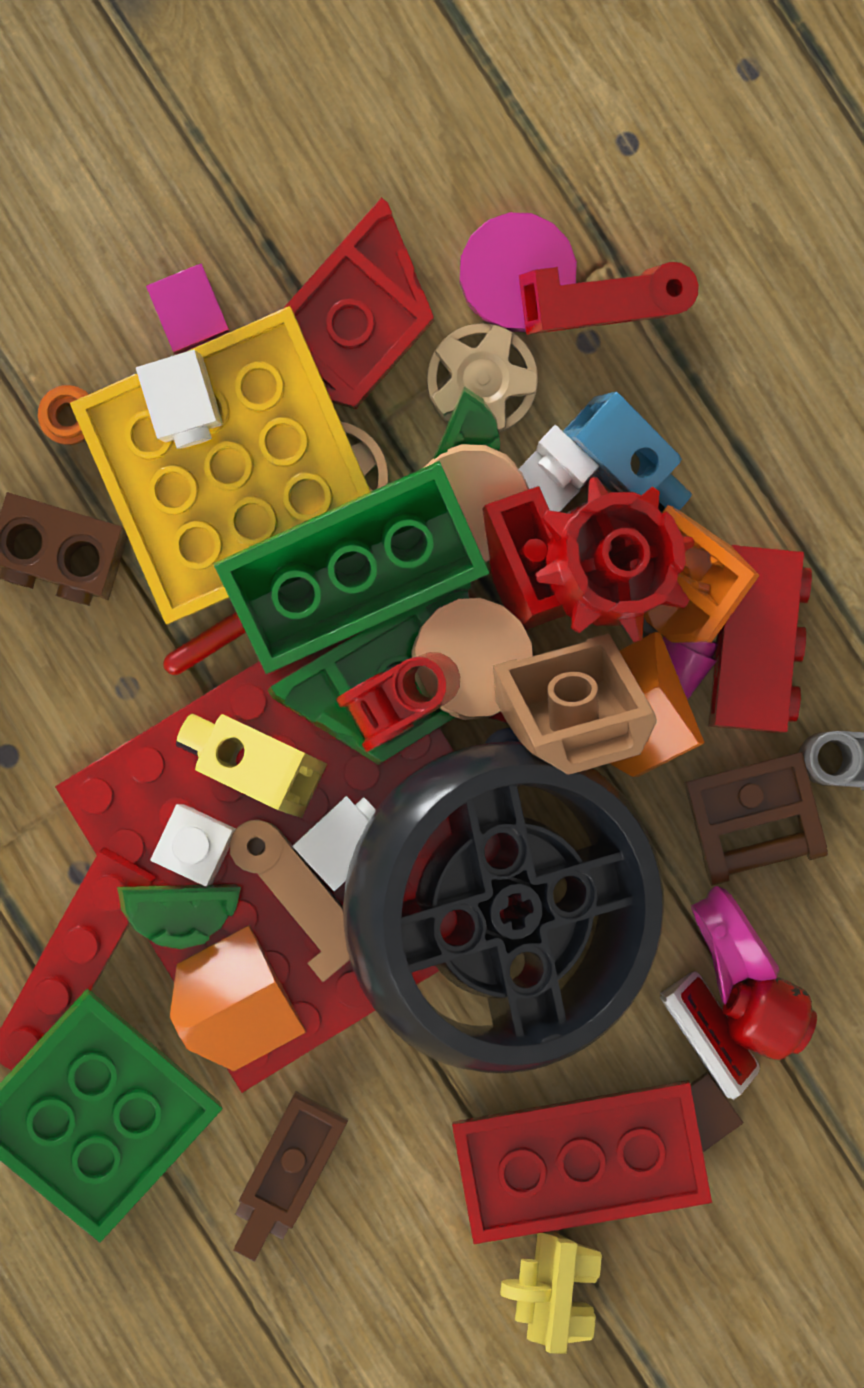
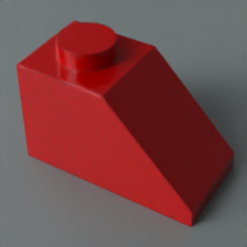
M540 486L484 505L482 510L492 579L504 607L521 621L525 630L565 616L564 608L558 602L550 584L539 583L536 580L535 573L547 566V545L553 536L541 519L545 511L549 510Z

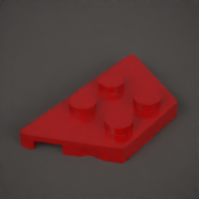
M382 197L284 307L290 306L332 402L353 409L359 407L434 322L433 313L421 288L390 206Z

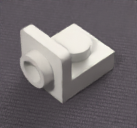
M554 425L538 442L536 451L525 461L519 470L523 473L529 489L540 486L549 510L561 512L589 482V479L596 474L599 465L558 426Z

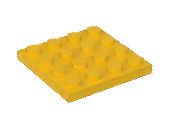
M290 306L191 349H195L203 356L223 425L209 429L212 439L206 442L177 449L174 440L164 442L157 439L138 374H134L70 403L165 624H171L229 598L214 567L215 562L371 492Z

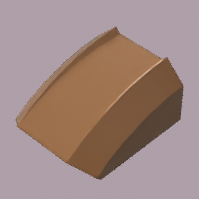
M609 633L587 639L584 643L519 661L514 659L493 665L496 703L514 734L532 754L568 775L640 755L657 723L652 707Z

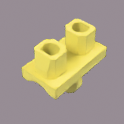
M554 1231L537 1233L535 1260L521 1259L519 1279L501 1281L500 1288L501 1296L517 1301L515 1321L528 1323L527 1339L529 1341L546 1346L545 1351L548 1353L567 1354L568 1343L587 1341L594 1338L596 1320L594 1308L587 1303L572 1302L574 1282H597L601 1270V1252L589 1246L578 1244Z

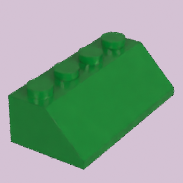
M440 461L214 563V567L266 674L489 574V570Z

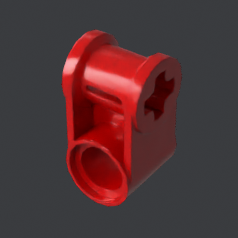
M428 652L407 659L385 673L381 672L340 695L336 698V701L340 707H348L365 737L362 746L367 753L414 726V722L450 702L460 688L461 676L457 665L450 657L438 652ZM420 666L430 668L437 676L439 682L438 691L433 698L422 695L416 687L415 674Z

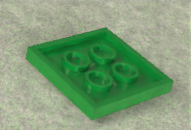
M87 988L1 1081L0 1161L101 1243L223 1108L218 1099Z

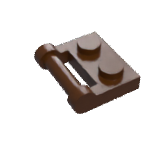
M802 752L684 782L702 850L706 873L711 886L729 882V875L805 855H807L809 860L828 855L825 836ZM797 815L800 825L799 833L723 852L719 835Z

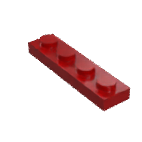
M105 847L98 852L0 1028L1 1065L12 1071L87 988L91 992L93 991L130 925L121 910L117 887L152 886L156 878L155 876Z

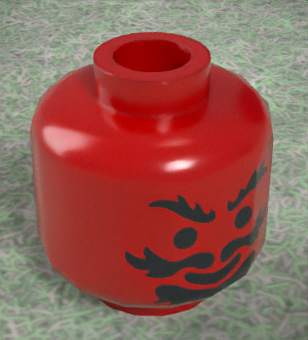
M778 976L776 979L762 981L748 978L745 983L739 982L733 985L727 1004H723V1014L729 1016L728 1033L732 1040L772 1060H782L792 1053L799 1054L810 1042L817 1024V1013L812 1009V1000L807 991Z

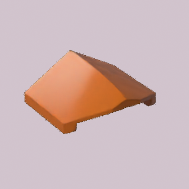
M667 505L662 514L667 511L674 518L682 536L693 537L695 541V546L685 552L686 564L683 572L679 573L677 582L690 600L684 609L659 605L645 613L644 618L647 623L672 643L712 642L760 575L731 545L674 506Z
M653 632L644 637L642 641L635 642L620 650L622 657L652 707L657 720L640 755L609 763L632 777H639L705 744L660 632Z
M250 925L177 964L170 1019L187 1050L232 1071H236L306 1033L304 1025Z

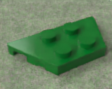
M471 582L362 631L272 685L267 691L277 702L374 763L381 764L455 717L438 708L414 722V726L366 753L362 746L365 740L364 735L348 707H340L336 698L381 672L385 673L403 661L412 658L411 651L423 624L438 608L457 599H469L468 591L471 589ZM415 680L416 687H417V689L419 690V692L422 694V692H421V690H420V688H419V686H418V684H417V682H416V680Z

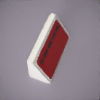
M691 972L662 991L660 999L722 1093L728 1099L731 1097L734 1100L743 1093L757 1076L760 1070L759 1063L749 1049L732 1040L728 1033V1016L723 1014L722 1007L701 975L697 972Z

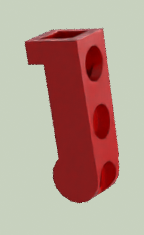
M668 262L649 268L640 276L560 285L558 267L535 269L519 275L526 335L658 319L669 315H676L687 311L694 305L699 289L696 275L690 267L681 262Z

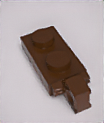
M295 1091L239 1199L240 1205L235 1215L248 1222L233 1251L255 1262L269 1233L283 1239L288 1229L293 1228L348 1122V1118Z

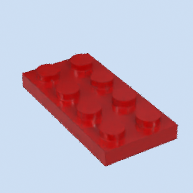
M689 1080L453 1121L452 1123L473 1244L712 1203Z

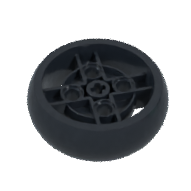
M516 741L484 743L444 754L423 765L394 788L379 805L357 842L348 869L343 902L344 933L351 965L362 991L381 1018L399 1037L419 1052L444 1064L485 1073H515L545 1067L576 1054L602 1037L619 1021L641 991L658 951L664 916V889L657 854L643 822L624 794L609 779L594 768L568 775L532 754L521 742ZM517 785L544 790L561 800L579 820L592 846L574 850L563 837L550 827L536 820L523 817ZM448 817L452 834L436 848L427 861L418 882L416 897L403 902L409 875L422 847L441 822ZM497 834L500 840L498 854L493 860L487 862L485 858L486 843L491 836ZM565 877L567 882L565 896L560 902L555 904L553 899L555 885L560 879ZM508 897L512 898V905L508 906ZM503 909H504V918L500 917V910H503ZM455 910L457 915L455 929L449 936L443 938L440 928L442 920L447 913ZM599 915L594 936L583 961L574 975L560 989L558 980L572 968L582 954L591 933L594 916ZM523 953L525 961L523 970L517 977L512 979L510 976L512 961L517 955ZM436 966L457 987L474 995L487 997L493 1025L463 1024L441 1014L422 995L411 973Z

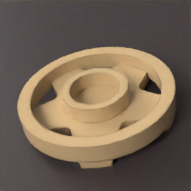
M484 323L461 327L443 339L431 357L427 372V389L430 400L440 417L448 423L465 386L484 399L496 417L499 433L517 424L525 416L534 401L538 386V372L534 357L527 345L516 334L503 327ZM486 335L476 348H471L460 342V340L469 336ZM511 346L521 356L526 369L512 365L509 362ZM441 361L449 371L451 378L438 390L437 369ZM525 396L520 407L511 416L506 418V400Z

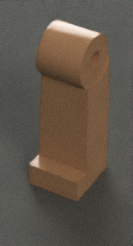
M251 820L238 826L233 832L229 843L231 857L242 870L257 873L321 950L307 964L324 982L350 960L344 933L343 905L275 825L262 820Z

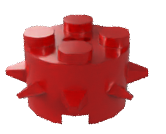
M594 477L589 479L588 503L577 512L568 514L547 510L541 518L553 536L547 545V566L535 573L536 580L539 583L550 584L566 615L572 618L571 629L575 632L581 633L590 624L596 626L623 625L633 642H638L643 639L645 613L659 605L683 609L687 606L690 599L677 582L679 573L683 572L686 564L685 552L695 546V541L693 537L682 536L674 518L667 511L662 514L658 510L660 491L656 488L651 487L642 495L635 492L608 493L599 478ZM611 557H619L622 566L620 569L611 562Z

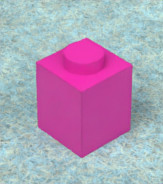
M202 263L146 286L174 355L187 352L230 333Z

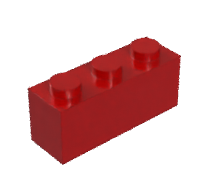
M731 545L760 576L717 634L716 642L719 645L715 651L717 662L714 664L708 727L785 733L788 731V721L797 722L800 711L801 688L800 686H792L794 662L802 663L805 654L806 627H799L797 624L799 603H808L812 569L803 567L804 552Z

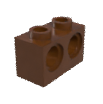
M7 492L0 512V579L30 589L34 588L36 579L59 586L55 596L86 606L91 605L93 596L109 600L128 536L122 526ZM26 529L39 530L42 536V547L38 554L30 559H19L14 550L16 537ZM83 546L96 547L100 555L98 568L91 575L85 577L75 576L71 569V558L74 552Z

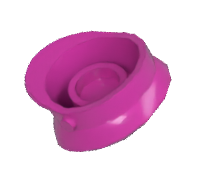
M714 886L708 891L705 899L691 905L696 923L712 955L717 985L723 1004H727L733 985L746 978L760 981L777 978L780 971L779 966L737 902L726 889Z

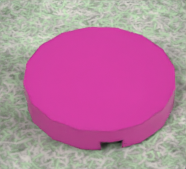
M509 212L487 220L470 236L461 255L459 284L467 305L482 320L503 327L511 332H526L519 275L535 269L558 267L560 285L576 283L577 261L569 240L554 223L533 213Z

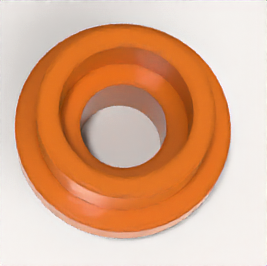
M62 385L50 390L41 400L38 408V422L42 431L52 441L62 445H75L85 440L78 421L72 426H63L59 423L58 419L59 413L64 407L71 406V402L89 395L85 390L72 385Z

